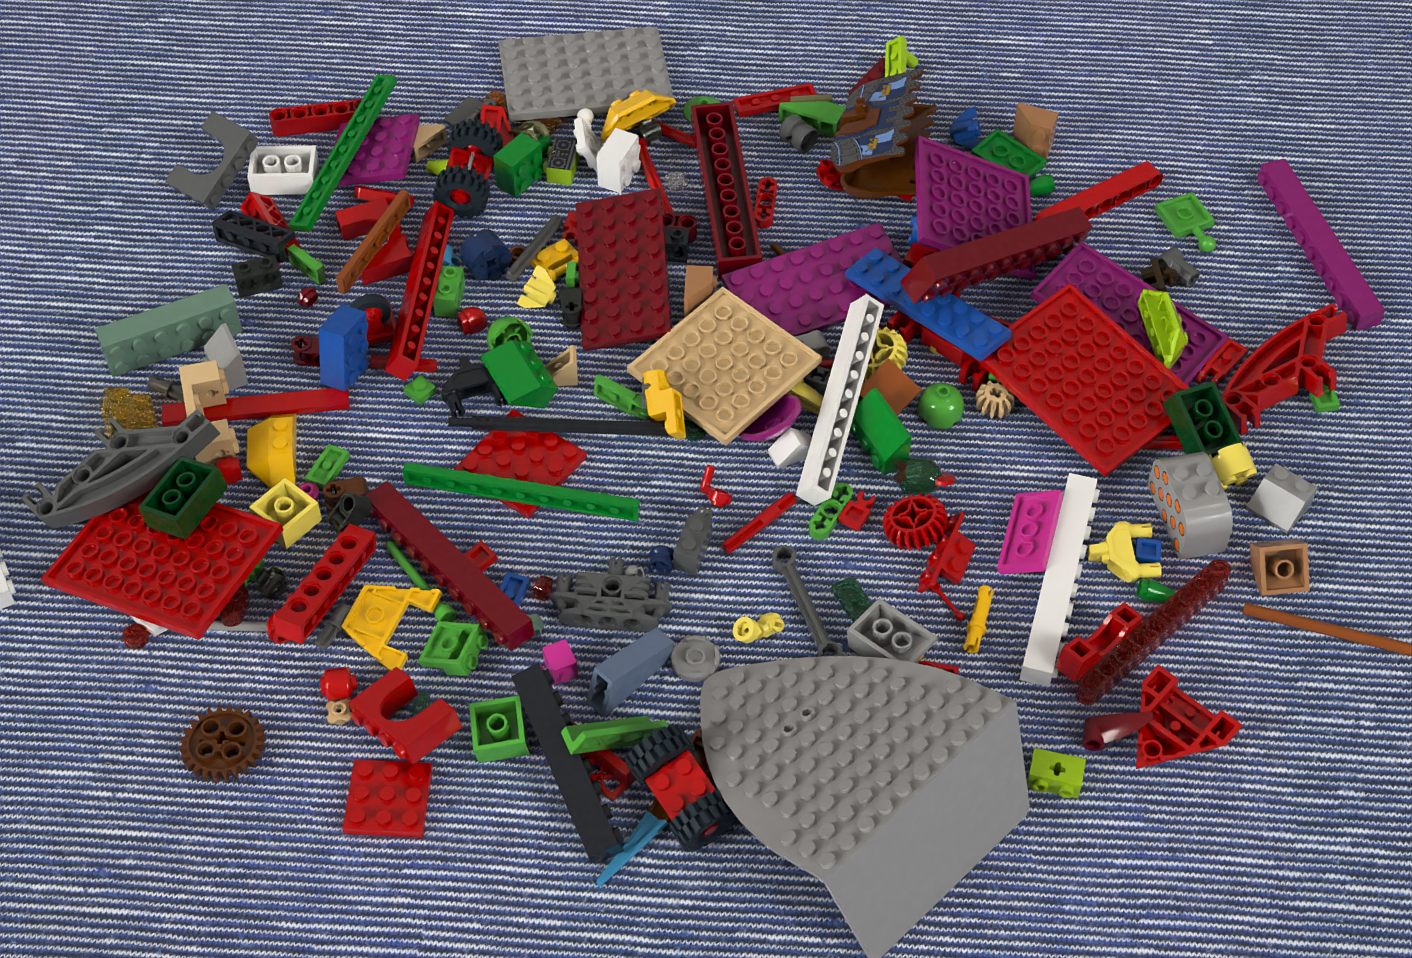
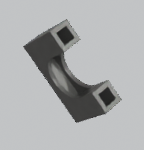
M214 111L210 113L201 129L211 138L223 144L224 156L220 165L208 174L199 175L176 164L165 181L178 192L212 211L220 203L221 198L232 185L234 178L244 167L246 160L256 149L260 141L249 130Z

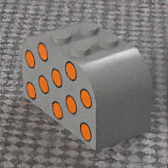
M1202 451L1154 460L1147 485L1178 559L1182 560L1225 552L1232 532L1233 517L1229 500L1209 456Z

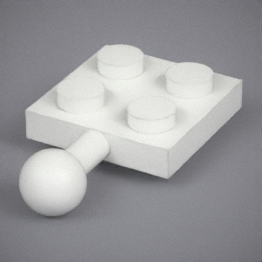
M583 108L578 112L577 119L574 120L575 129L573 132L577 139L575 146L579 155H583L586 158L589 168H593L597 172V154L602 148V144L591 128V123L594 119L593 112L590 109Z

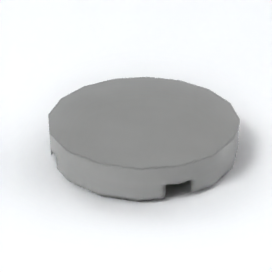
M696 635L681 639L680 643L674 645L670 655L672 670L675 674L685 681L695 683L705 681L709 676L716 673L721 659L719 648L711 643L710 639Z

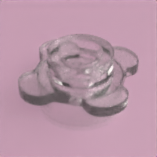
M679 171L665 176L668 188L673 192H680L689 184L688 180H685L683 172Z

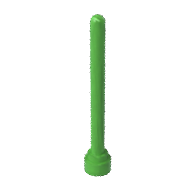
M387 541L385 544L386 549L420 590L431 591L432 589L393 541ZM439 600L434 610L435 618L442 622H453L457 612L450 604L442 603Z

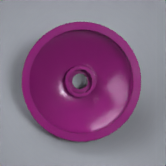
M784 395L739 434L740 438L750 442L779 438L798 418L802 408L801 401L795 395Z

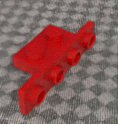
M962 511L948 517L947 530L944 531L943 537H938L937 543H935L936 548L927 559L928 566L919 577L918 581L920 584L917 588L919 593H923L933 587L939 573L954 585L961 582L976 547L973 542L958 532L965 513Z

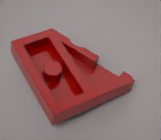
M482 105L481 123L486 124L488 122L490 123V128H497V133H501L503 147H505L514 139V135L504 108L501 106Z

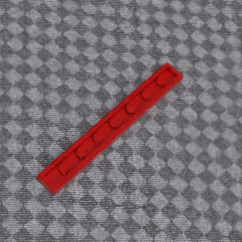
M335 388L226 398V404L203 408L205 418L210 422L223 419L233 421L264 418L281 414L350 409L349 388L345 392ZM185 402L162 404L163 427L178 426L187 418Z

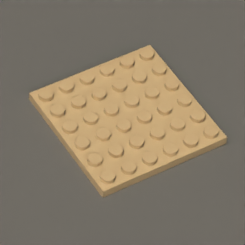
M722 286L673 327L671 332H667L627 366V372L641 383L643 373L646 371L659 369L664 370V373L667 372L670 388L675 389L682 395L684 415L727 446L822 362V356Z

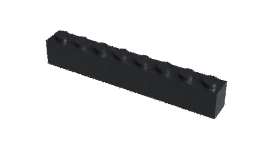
M537 663L511 676L589 859L596 865L623 852L624 849L621 842L624 841V837L619 827H614L611 822V818L614 817L609 804H604L600 797L604 792L599 781H594L590 774L594 771L588 757L583 758L582 753L571 755L561 734V731L566 726H573L574 723L569 713L564 714L561 706L565 703L560 692L553 689L552 683H555L551 671L549 668L545 670L540 663Z

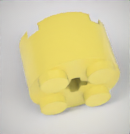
M1237 443L1218 450V454L1214 458H1212L1211 454L1208 455L1224 490L1228 489V485L1235 483V486L1243 485L1249 481L1248 478L1257 474L1256 466L1245 443L1243 445Z

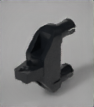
M467 356L458 358L460 369L450 376L441 391L443 402L448 404L451 416L458 418L456 411H458L460 417L465 414L461 400L492 392L497 406H502L500 399L503 400L504 406L508 404L486 366L479 364L471 366Z

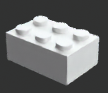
M316 145L256 146V149L250 155L247 176L251 192L263 195L307 194L319 170Z

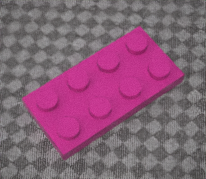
M1061 490L1016 494L997 565L1000 575L1046 571L1064 497Z

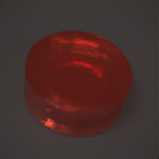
M542 575L537 579L533 590L535 599L546 601L549 598L553 588L551 577Z
M131 624L124 629L122 638L128 648L140 649L148 643L149 634L144 625Z

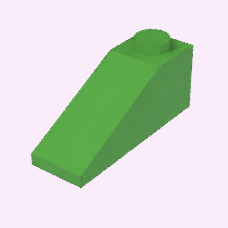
M828 101L783 102L779 105V121L784 122L790 115H797L805 121V124H810L819 133L834 138L835 133L839 131L841 117L846 107Z

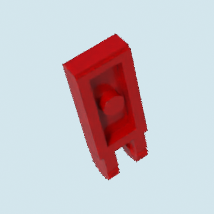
M1229 338L1205 363L1204 368L1199 372L1195 381L1200 384L1211 373L1214 375V378L1210 382L1215 381L1216 386H1218L1220 381H1223L1245 358L1249 349Z

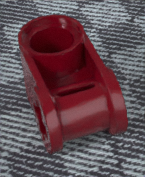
M297 336L292 339L291 348L294 351V363L299 366L320 367L319 338Z

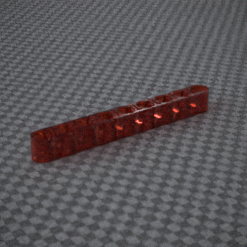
M1221 559L1211 561L1080 677L1076 690V699L1079 703L1087 706L1095 704L1226 587L1231 573L1230 565Z

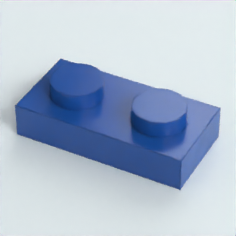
M507 571L499 588L520 607L531 584L530 578Z

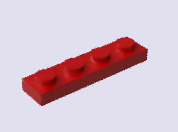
M812 83L733 98V106L738 117L742 118L779 110L780 103L790 102V96L817 95Z

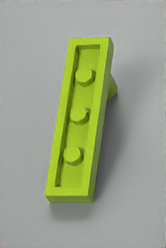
M902 35L886 43L885 77L906 72V65L914 68L918 64V58L907 50V39Z

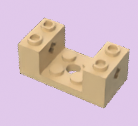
M217 360L179 367L187 417L196 409L204 415L203 408L227 403L225 394H229V387L224 369L218 367ZM227 419L211 422L221 434L195 456L196 461L213 466L222 457L232 455L234 458L236 453H240L234 427L229 428Z

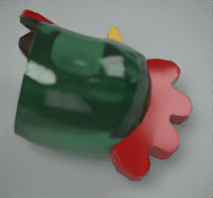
M904 458L903 461L895 463V467L900 472L894 476V481L900 484L902 494L909 496L911 493L917 496L920 492L923 495L932 494L939 486L947 487L955 483V476L948 472H942L934 461L923 458Z

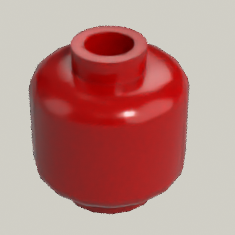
M348 667L326 669L324 676H320L322 697L326 696L328 701L333 702L351 699L353 690L358 689L356 674L351 675Z

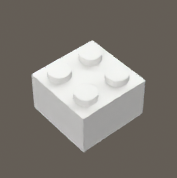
M617 128L614 129L597 154L598 186L621 193L626 186H629L632 176L635 172L639 171L641 161L639 160L641 149L639 135Z

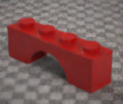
M1125 602L1108 614L1104 622L1090 637L1084 640L1077 636L1066 644L1061 650L1055 668L1072 682H1076L1133 639L1144 617Z

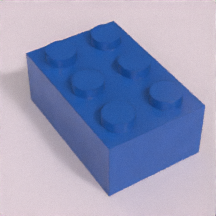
M341 304L319 327L320 384L345 392L351 384L356 382L357 377L366 371L369 364L367 359L369 342L367 341L368 322L365 311Z

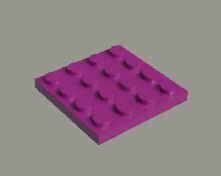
M418 113L377 118L337 187L405 179L420 123ZM349 122L340 124L334 146Z

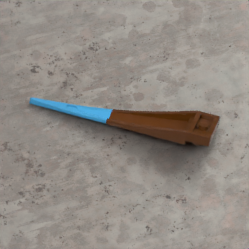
M700 726L690 738L695 747L693 757L712 783L714 779L707 763ZM655 798L644 817L622 846L624 851L613 858L597 879L598 887L611 878L672 821L657 798Z

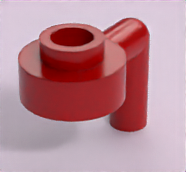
M707 464L700 485V491L708 495V498L711 499V504L724 507L725 504L731 503L733 494L710 486L716 467Z

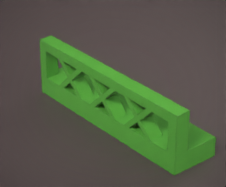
M647 715L566 726L561 731V734L572 755L640 744L643 738L651 736L652 732H658L660 728L664 726L667 728L668 725L666 720L651 722Z

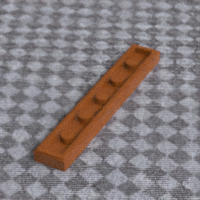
M401 189L336 276L339 293L346 295L411 208L408 191Z

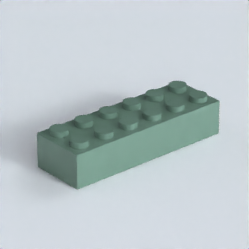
M227 284L95 328L104 359L112 377L204 346L221 324H227L232 336L243 332L236 302Z

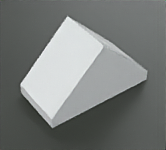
M790 427L768 449V453L776 467L779 469L806 459L812 437L808 433Z

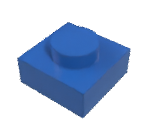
M1137 537L1135 560L1142 564L1160 562L1162 541Z

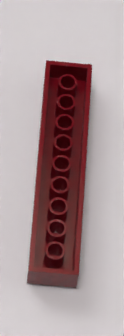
M733 102L691 105V127L718 279H721L724 274L762 262V253Z
M1079 206L924 256L900 282L914 304L922 301L928 303L937 296L942 298L952 291L960 292L969 285L975 287L984 280L992 281L999 275L1007 276L1017 269L1022 271L1032 264L1037 266L1046 259L1052 261L1061 254L1066 256L1077 244L1088 238L1087 234L1093 229V226Z

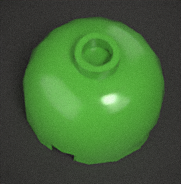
M505 316L498 318L488 329L487 345L492 350L510 340H524L532 344L530 341L533 331L527 323L517 317Z
M932 384L920 396L917 408L920 419L923 418L927 421V425L937 429L951 428L957 421L959 423L962 419L964 412L963 396L951 384Z

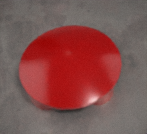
M822 159L816 170L820 181L829 188L844 191L840 182L842 172L836 170L832 161Z

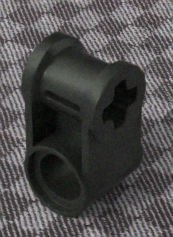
M581 287L559 289L560 308L562 309L564 326L569 329L579 328L581 326L582 309Z
M345 493L340 498V501L327 516L328 523L334 525L337 529V535L344 531L349 524L359 526L371 511L372 504L370 498L351 493Z

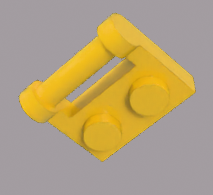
M564 238L539 251L530 265L534 269L537 265L545 268L552 281L555 282L558 277L566 273L567 261L576 262L577 267L579 266L578 251Z

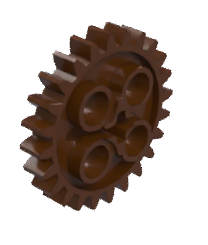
M218 705L217 712L213 713L208 708V715L204 716L198 713V722L194 720L189 721L192 729L184 728L185 736L180 737L182 746L179 749L183 763L186 764L189 772L193 771L196 778L202 775L204 782H207L212 777L215 784L218 783L220 778H224L225 783H228L229 776L239 780L238 773L242 772L248 775V766L256 768L254 759L262 760L261 751L266 750L264 744L266 737L263 733L262 724H259L258 717H252L250 710L243 714L241 706L233 711L232 706L228 705L226 711H223L222 707Z

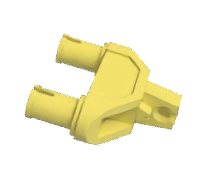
M1119 521L1108 533L1105 541L1088 546V561L1106 563L1107 569L1123 581L1136 582L1139 581V578L1161 577V567H1158L1160 562L1139 564L1135 560L1131 538L1137 537L1152 538L1151 523L1130 524L1127 521Z

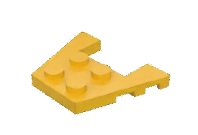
M364 585L341 627L346 634L389 671L395 667L402 670L408 659L407 653L387 646L389 640L409 605L433 613L442 596V592L439 589L428 591L410 587V589H396L395 586Z

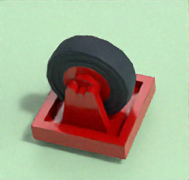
M375 293L366 294L354 300L350 307L365 311L367 314L368 346L392 341L396 322L390 301L384 296Z

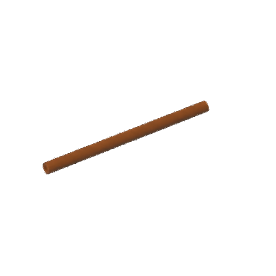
M1244 603L1243 615L1412 656V643Z

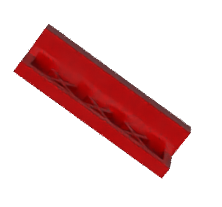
M255 192L249 193L240 207L244 215L291 230L272 197ZM296 238L284 245L286 254H288L287 248L293 244L302 249Z
M609 749L582 753L583 758L585 756L588 757L591 764H596L601 768V774H591L594 781L601 780L600 785L604 792L603 795L611 802H614L634 782V775L626 763ZM615 779L620 785L611 792L604 786V780Z

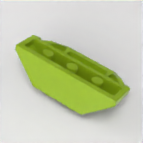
M1143 289L1137 304L1155 358L1170 370L1187 345L1188 336L1183 331L1181 316L1177 313L1168 292Z

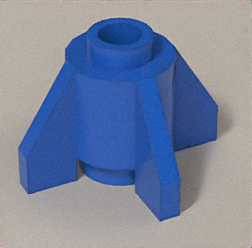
M976 107L967 108L952 122V127H949L951 139H955L956 143L974 149L982 142V138H977V136H981L982 125H980L978 119L973 120V118L977 117Z

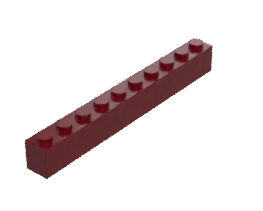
M388 481L364 495L370 498L372 504L368 516L371 519L375 518L382 530L392 535L397 545H403L408 555L413 560L417 559L426 573H431L440 587L448 589L453 600L456 602L460 601L466 612L470 616L474 615L481 627L493 634L499 645L502 646L504 644L512 651L535 635L532 619Z

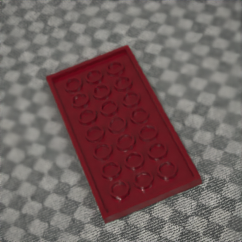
M661 188L576 203L579 284L582 295V347L584 351L659 339L667 332H671L672 323Z

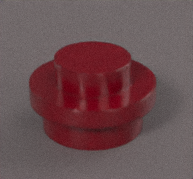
M314 287L303 288L298 294V304L306 308L311 307L319 296L316 293V289Z

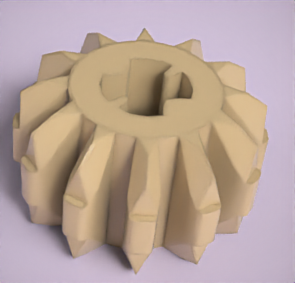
M989 380L987 385L981 384L975 396L977 410H981L982 416L989 414L991 419L994 416L1001 419L1003 414L1009 415L1015 403L1014 394L1004 385H1001L999 381L992 383Z

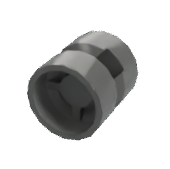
M790 115L782 123L779 136L792 144L800 152L805 153L815 145L819 132L810 124H805V121L797 115Z

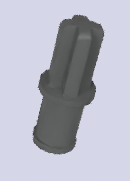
M155 374L149 378L148 388L163 393L166 398L173 397L184 402L182 387L178 386L175 381L165 380Z
M339 603L330 619L325 620V627L315 641V645L318 648L326 650L336 634L342 632L341 625L351 609L349 606Z

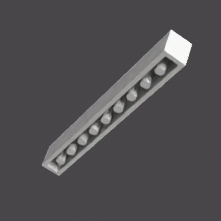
M867 294L850 304L797 488L796 496L814 506L831 498L884 305Z
M1069 473L1020 675V680L1049 687L1051 678L1057 679L1059 670L1055 668V661L1065 645L1060 640L1061 637L1066 638L1069 623L1065 622V618H1071L1074 603L1069 601L1070 597H1076L1078 584L1074 583V579H1080L1083 564H1078L1079 559L1084 560L1087 545H1083V540L1088 541L1091 532V526H1087L1088 521L1093 522L1096 508L1091 506L1092 503L1097 504L1100 490L1095 489L1098 479Z

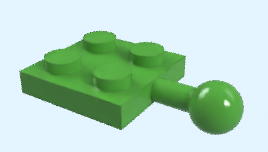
M1193 192L1155 205L1154 211L1176 239L1193 233L1199 240L1198 246L1202 252L1209 253L1215 249V239L1212 236L1205 235L1202 231L1213 227L1215 219Z

